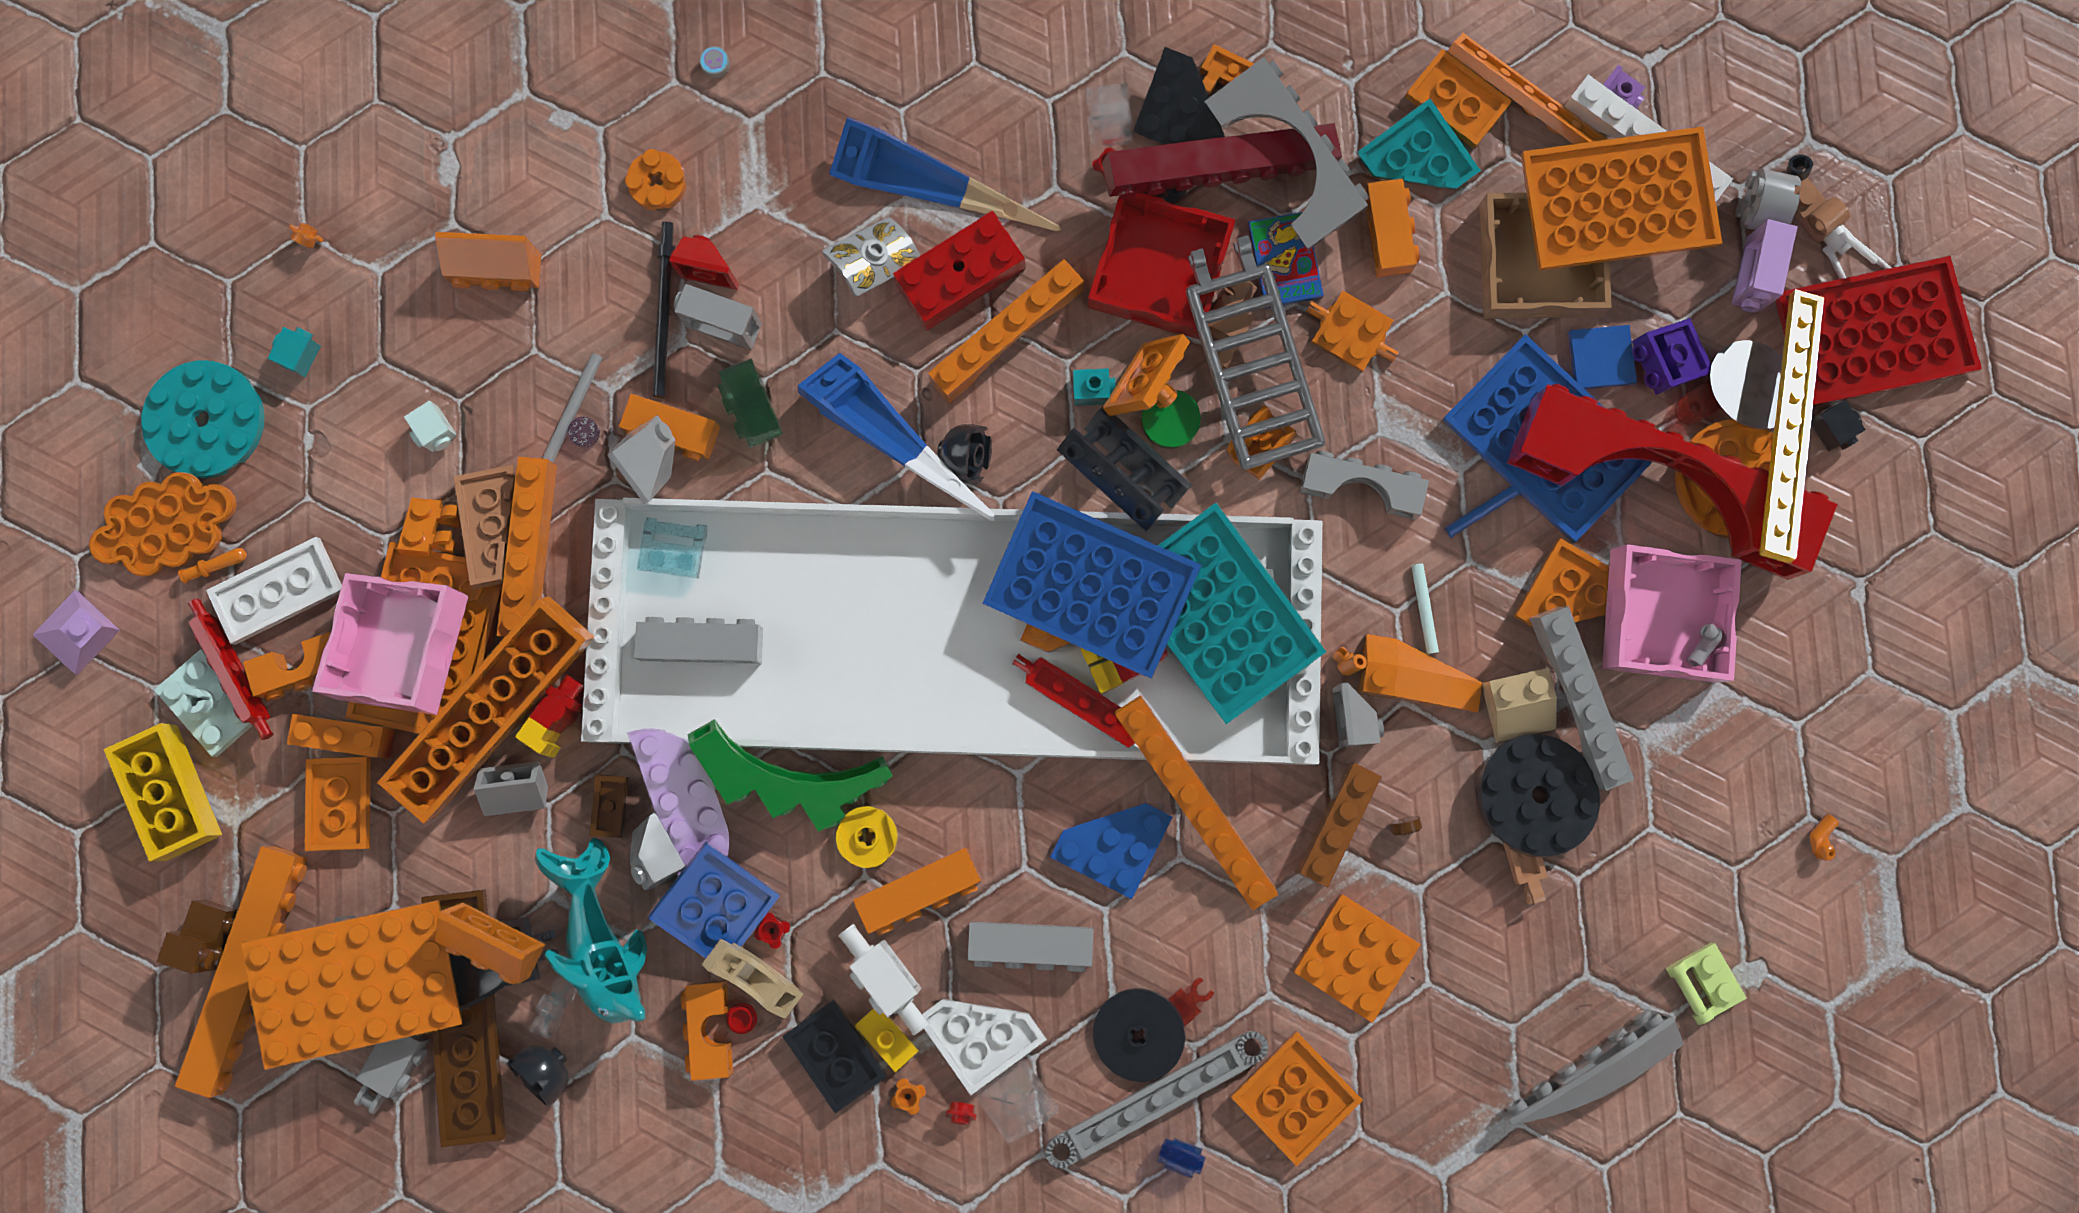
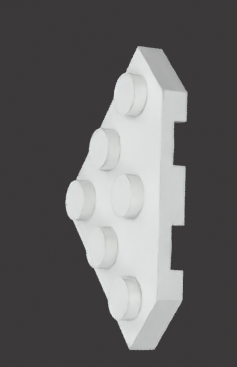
M942 999L922 1014L926 1021L929 1022L924 1028L970 1095L974 1094L1047 1040L1030 1014L1025 1012Z

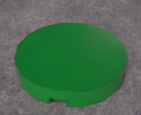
M1176 390V399L1165 408H1159L1155 404L1150 409L1143 410L1141 418L1143 430L1148 439L1161 448L1176 449L1191 442L1199 431L1201 421L1199 406L1191 396L1183 391Z

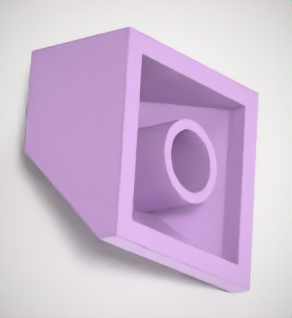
M74 590L34 632L33 636L67 668L78 675L120 630L83 595Z

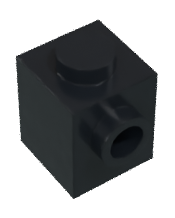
M1846 400L1811 420V426L1828 451L1838 446L1842 451L1857 443L1859 440L1856 436L1866 430L1862 425L1861 416L1855 410H1852Z

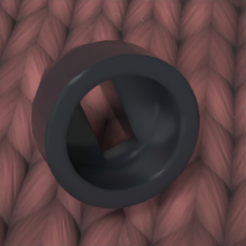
M1801 154L1791 157L1787 165V174L1798 176L1800 181L1805 180L1811 174L1813 168L1812 159Z

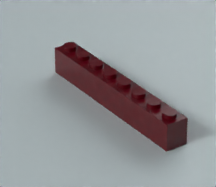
M1335 123L1316 125L1314 129L1321 137L1326 134L1335 147L1331 153L1338 162L1342 157ZM1294 128L1111 151L1107 153L1102 163L1109 197L1119 196L1120 199H1128L1134 197L1137 193L1147 192L1148 195H1157L1167 189L1176 188V191H1186L1197 185L1211 188L1227 181L1241 184L1249 181L1250 178L1261 177V180H1270L1280 174H1289V176L1293 177L1302 175L1310 170H1316L1317 172L1315 157L1309 144Z

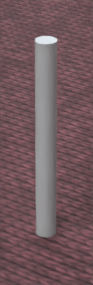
M595 353L591 354L542 457L543 459H549L551 462H554L603 359L601 356Z

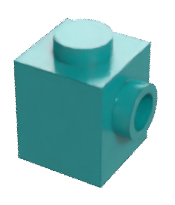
M283 327L281 332L273 339L272 350L267 359L285 369L306 377L321 345L312 340L314 335L299 327H296L295 331Z
M1109 368L1073 370L1074 406L1105 405L1116 387L1115 377H1109Z

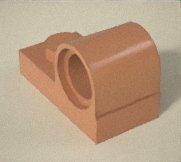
M1808 178L1801 182V186L1795 187L1794 194L1800 195L1794 216L1817 244L1849 220L1850 212L1847 206L1835 197L1826 201Z

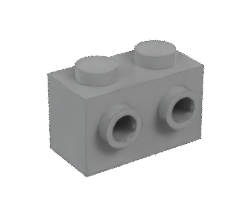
M535 761L478 769L474 791L483 815L490 816L544 809L549 787L540 762Z

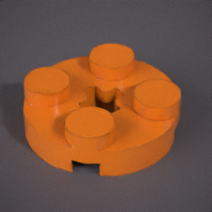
M649 149L644 154L638 156L631 163L625 177V183L632 198L637 204L647 210L656 211V209L664 207L666 209L671 208L682 199L686 191L685 173L679 161L671 154L655 149ZM662 175L661 180L663 184L661 186L655 184L653 187L650 186V178L652 176Z

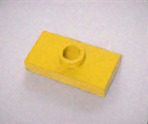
M873 1008L855 1025L856 1029L895 1073L919 1051L889 1016L887 1017L884 1012L879 1015Z

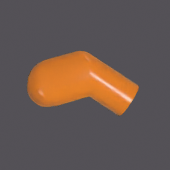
M1345 647L1338 648L1332 655L1333 659L1338 662V670L1346 676L1362 670L1367 665L1366 658L1363 655L1357 654L1354 656Z

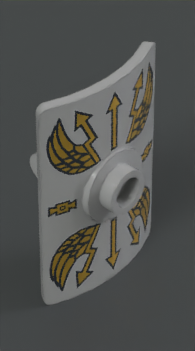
M889 217L823 250V256L841 273L854 296H859L893 278V272L920 256L919 251L908 234Z

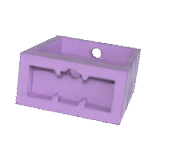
M1767 219L1746 237L1732 300L1733 305L1741 306L1743 311L1754 313L1763 310L1783 295L1798 226Z

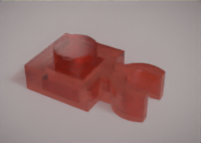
M1201 977L1193 980L1190 991L1187 994L1180 987L1168 998L1179 1011L1184 1026L1202 1012L1196 1004L1199 1001H1208L1214 995L1211 989L1204 995H1200L1197 992V986L1203 982Z

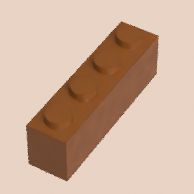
M1356 763L1348 764L1296 871L1297 874L1323 887H1329L1382 776Z

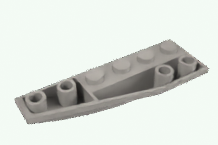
M1644 1010L1638 1013L1633 1018V1024L1625 1029L1621 1027L1611 1032L1607 1037L1609 1039L1600 1047L1594 1045L1582 1054L1583 1059L1576 1064L1568 1063L1557 1071L1558 1076L1550 1082L1545 1080L1537 1084L1532 1089L1533 1094L1526 1099L1519 1098L1507 1106L1508 1111L1502 1117L1511 1125H1517L1576 1109L1610 1094L1633 1081L1684 1045L1676 1021L1671 1015L1654 1010Z

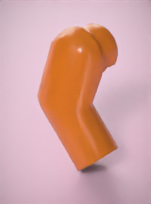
M1826 814L1810 833L1812 853L1816 858L1830 861L1835 857L1836 850L1830 845L1829 835L1840 824L1830 814Z

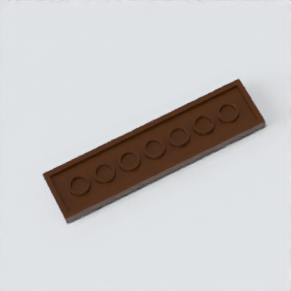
M486 889L421 897L422 903L439 900L441 911L460 903H465L488 915ZM495 994L462 1010L461 1017L463 1023L461 1025L432 1031L440 1147L499 1141L506 1138Z

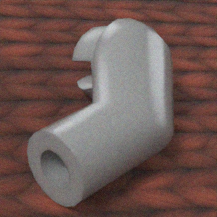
M1706 624L1701 628L1700 635L1703 638L1687 659L1690 665H1703L1722 640V632L1714 624Z

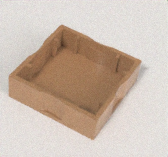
M1487 193L1479 204L1483 319L1601 318L1612 308L1610 266L1608 262L1538 271L1527 193Z

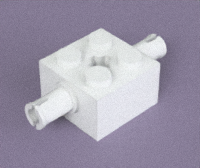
M854 924L838 935L855 957L853 959L854 963L849 966L853 971L849 975L859 989L865 987L872 996L869 1002L879 1015L884 1012L887 1017L892 1013L894 1015L897 1013L910 1029L913 1036L925 1028L929 1022L926 1021L912 1002L914 1000L913 997L922 988L885 939L875 947L873 945L870 946Z

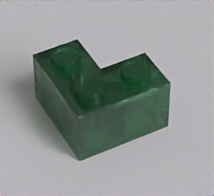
M748 359L719 371L722 383L717 384L727 414H734L737 420L733 422L739 439L745 438L751 448L783 435L779 420L767 396L763 381L753 359Z

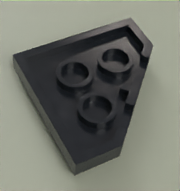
M1164 47L1133 133L1164 145L1225 137L1222 126L1205 103L1210 97L1193 57Z

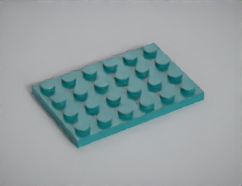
M1214 503L1158 545L1202 565L1167 645L1225 724L1231 722L1327 652L1217 503Z

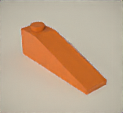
M1366 634L1363 656L1366 658L1367 665L1360 671L1358 694L1478 713L1482 682L1398 639Z

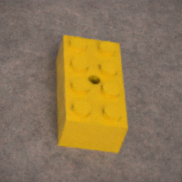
M160 723L103 749L149 862L168 861L222 836V832L177 725Z

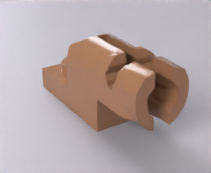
M1247 281L1225 288L1226 294L1219 296L1212 310L1252 299L1257 289L1252 282ZM1244 313L1210 323L1208 326L1211 335L1220 340L1247 332L1252 325L1254 316ZM1239 347L1217 353L1222 370L1227 369Z

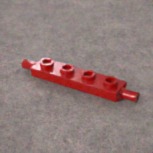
M201 599L191 600L188 606L195 617L188 623L194 632L193 637L201 645L207 656L206 661L215 671L222 691L228 695L234 707L235 715L242 723H250L254 726L261 740L264 741L271 738L274 733L266 722L270 715L261 698L252 695L246 671L218 619L206 611Z
M1018 653L1016 659L1022 663L1014 659L1012 665L1027 673L1025 684L1123 746L1130 748L1135 744L1115 715V711L1121 708L1119 705L1046 659L1040 657L1033 663Z

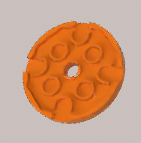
M1729 419L1704 428L1688 442L1694 445L1696 443L1705 444L1713 449L1712 452L1718 455L1734 456L1742 461L1741 464L1747 467H1759L1769 471L1774 433L1767 429L1748 427L1734 419ZM1675 470L1677 495L1688 516L1707 532L1729 539L1724 521L1711 499L1692 480Z

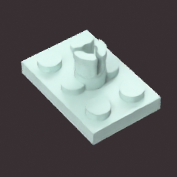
M200 649L154 690L211 757H218L252 725L250 723H242L237 718L228 695L222 691L215 671L208 665L206 661L207 656Z

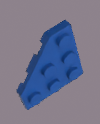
M1147 803L1063 830L1050 858L1132 899L1173 817Z

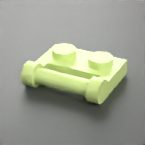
M1711 942L1666 968L1670 977L1675 978L1694 1011L1693 1018L1698 1025L1709 1022L1714 1016L1747 999L1715 943ZM1689 968L1692 969L1708 997L1710 1005L1705 1007L1687 976L1686 971Z

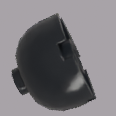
M974 424L958 425L952 428L938 445V457L963 483L979 484L984 478L979 476L982 467L988 469L990 465L992 440L991 436L985 435V431L988 430L985 426Z
M532 1045L523 1048L506 1063L511 1072L516 1077L519 1076L523 1081V1085L549 1108L560 1098L567 1087L568 1072L563 1065L567 1059L556 1047L548 1050L541 1045Z

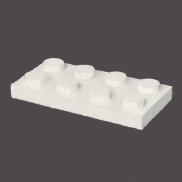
M314 537L206 591L230 644L236 645L340 594L342 584L321 539Z

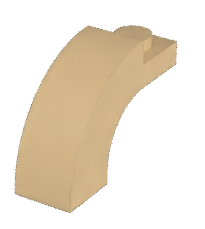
M720 939L702 963L709 972L738 986L758 1001L766 1010L786 1019L803 996V993L783 975L734 942L730 944Z

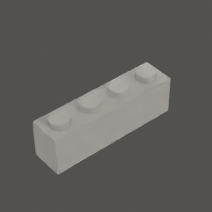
M646 617L645 622H636L634 658L640 661L762 664L763 627L755 624L754 619H737L736 624H725V619L706 618V623H694V618L677 617L676 623L664 622L663 617Z
M971 921L969 927L968 960L974 961V966L993 967V962H1005V968L1023 969L1024 963L1036 964V969L1054 970L1055 965H1067V971L1085 972V966L1092 967L1094 928Z

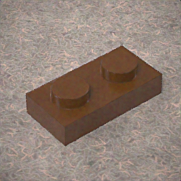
M595 775L589 836L623 838L628 777Z

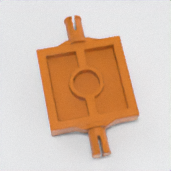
M1343 290L1335 304L1329 307L1328 310L1313 301L1306 310V312L1321 320L1319 330L1311 343L1360 372L1364 371L1368 362L1377 353L1392 363L1399 351L1384 344L1386 333L1394 320Z

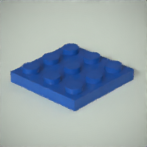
M705 841L650 912L648 918L698 954L707 958L720 939L730 944L734 942L742 947L780 895Z

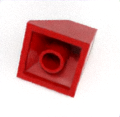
M693 235V238L683 236L669 260L681 279L738 290L739 284L709 238L701 235Z

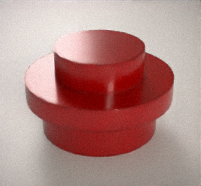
M748 1003L735 1004L727 1013V1025L736 1034L749 1033L755 1028L758 1021L755 1008Z

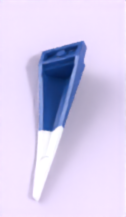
M838 353L797 385L798 393L816 406L820 414L985 518L994 521V513L925 444L883 396L865 372L843 354Z

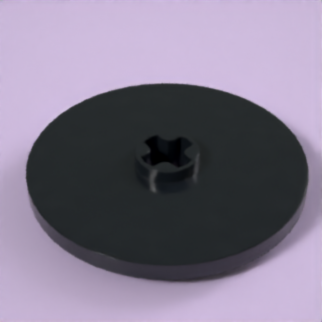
M1130 988L1114 994L1100 1008L1094 1022L1093 1040L1100 1059L1113 1073L1127 1080L1146 1082L1166 1075L1175 1067L1185 1047L1186 1032L1179 1011L1165 996L1150 989ZM1142 1028L1146 1032L1144 1034L1146 1041L1141 1038L1138 1041L1134 1040L1135 1032L1132 1029L1139 1031Z

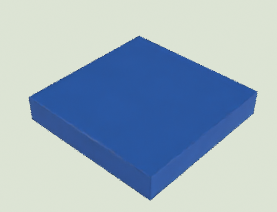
M1630 325L1577 329L1568 332L1573 378L1584 389L1628 386L1637 383L1634 357L1632 355Z

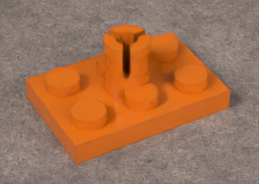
M1179 334L1142 343L1103 406V409L1109 416L1148 410L1155 404L1159 408H1165L1176 399L1177 391L1168 382L1171 378L1170 374L1183 359L1184 351L1190 343L1185 335Z

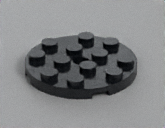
M1531 734L1506 742L1498 747L1490 756L1486 764L1483 765L1479 775L1477 800L1486 826L1494 836H1497L1510 847L1509 849L1522 855L1544 858L1568 852L1588 837L1599 815L1600 790L1586 759L1574 747L1555 737ZM1535 787L1540 788L1544 794H1547L1543 804L1535 802L1532 797V791Z

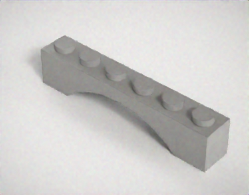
M1569 606L1556 607L1530 617L1540 647L1550 661L1570 704L1580 736L1583 757L1593 772L1598 788L1607 791L1635 780Z

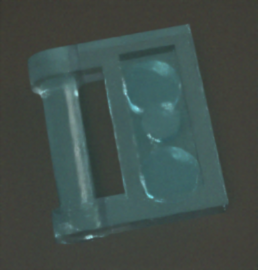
M646 517L637 569L645 572L699 579L704 543L707 538V525L687 526L658 522L656 518ZM655 533L694 538L692 546L653 540Z

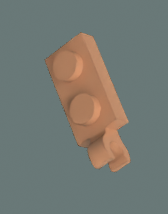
M1503 842L1515 885L1524 884V896L1527 904L1546 901L1540 879L1548 878L1543 858L1522 855L1509 849L1510 847Z

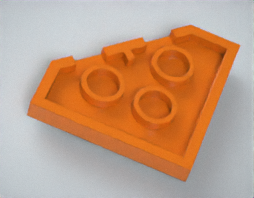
M1557 539L1513 617L1533 628L1530 617L1556 607L1569 606L1575 623L1606 615L1609 566L1565 540Z

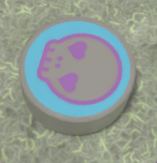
M708 47L700 55V65L707 76L719 78L728 72L730 60L726 51L721 47Z

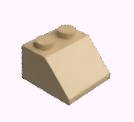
M1549 668L1482 683V690L1496 743L1556 729L1557 697Z

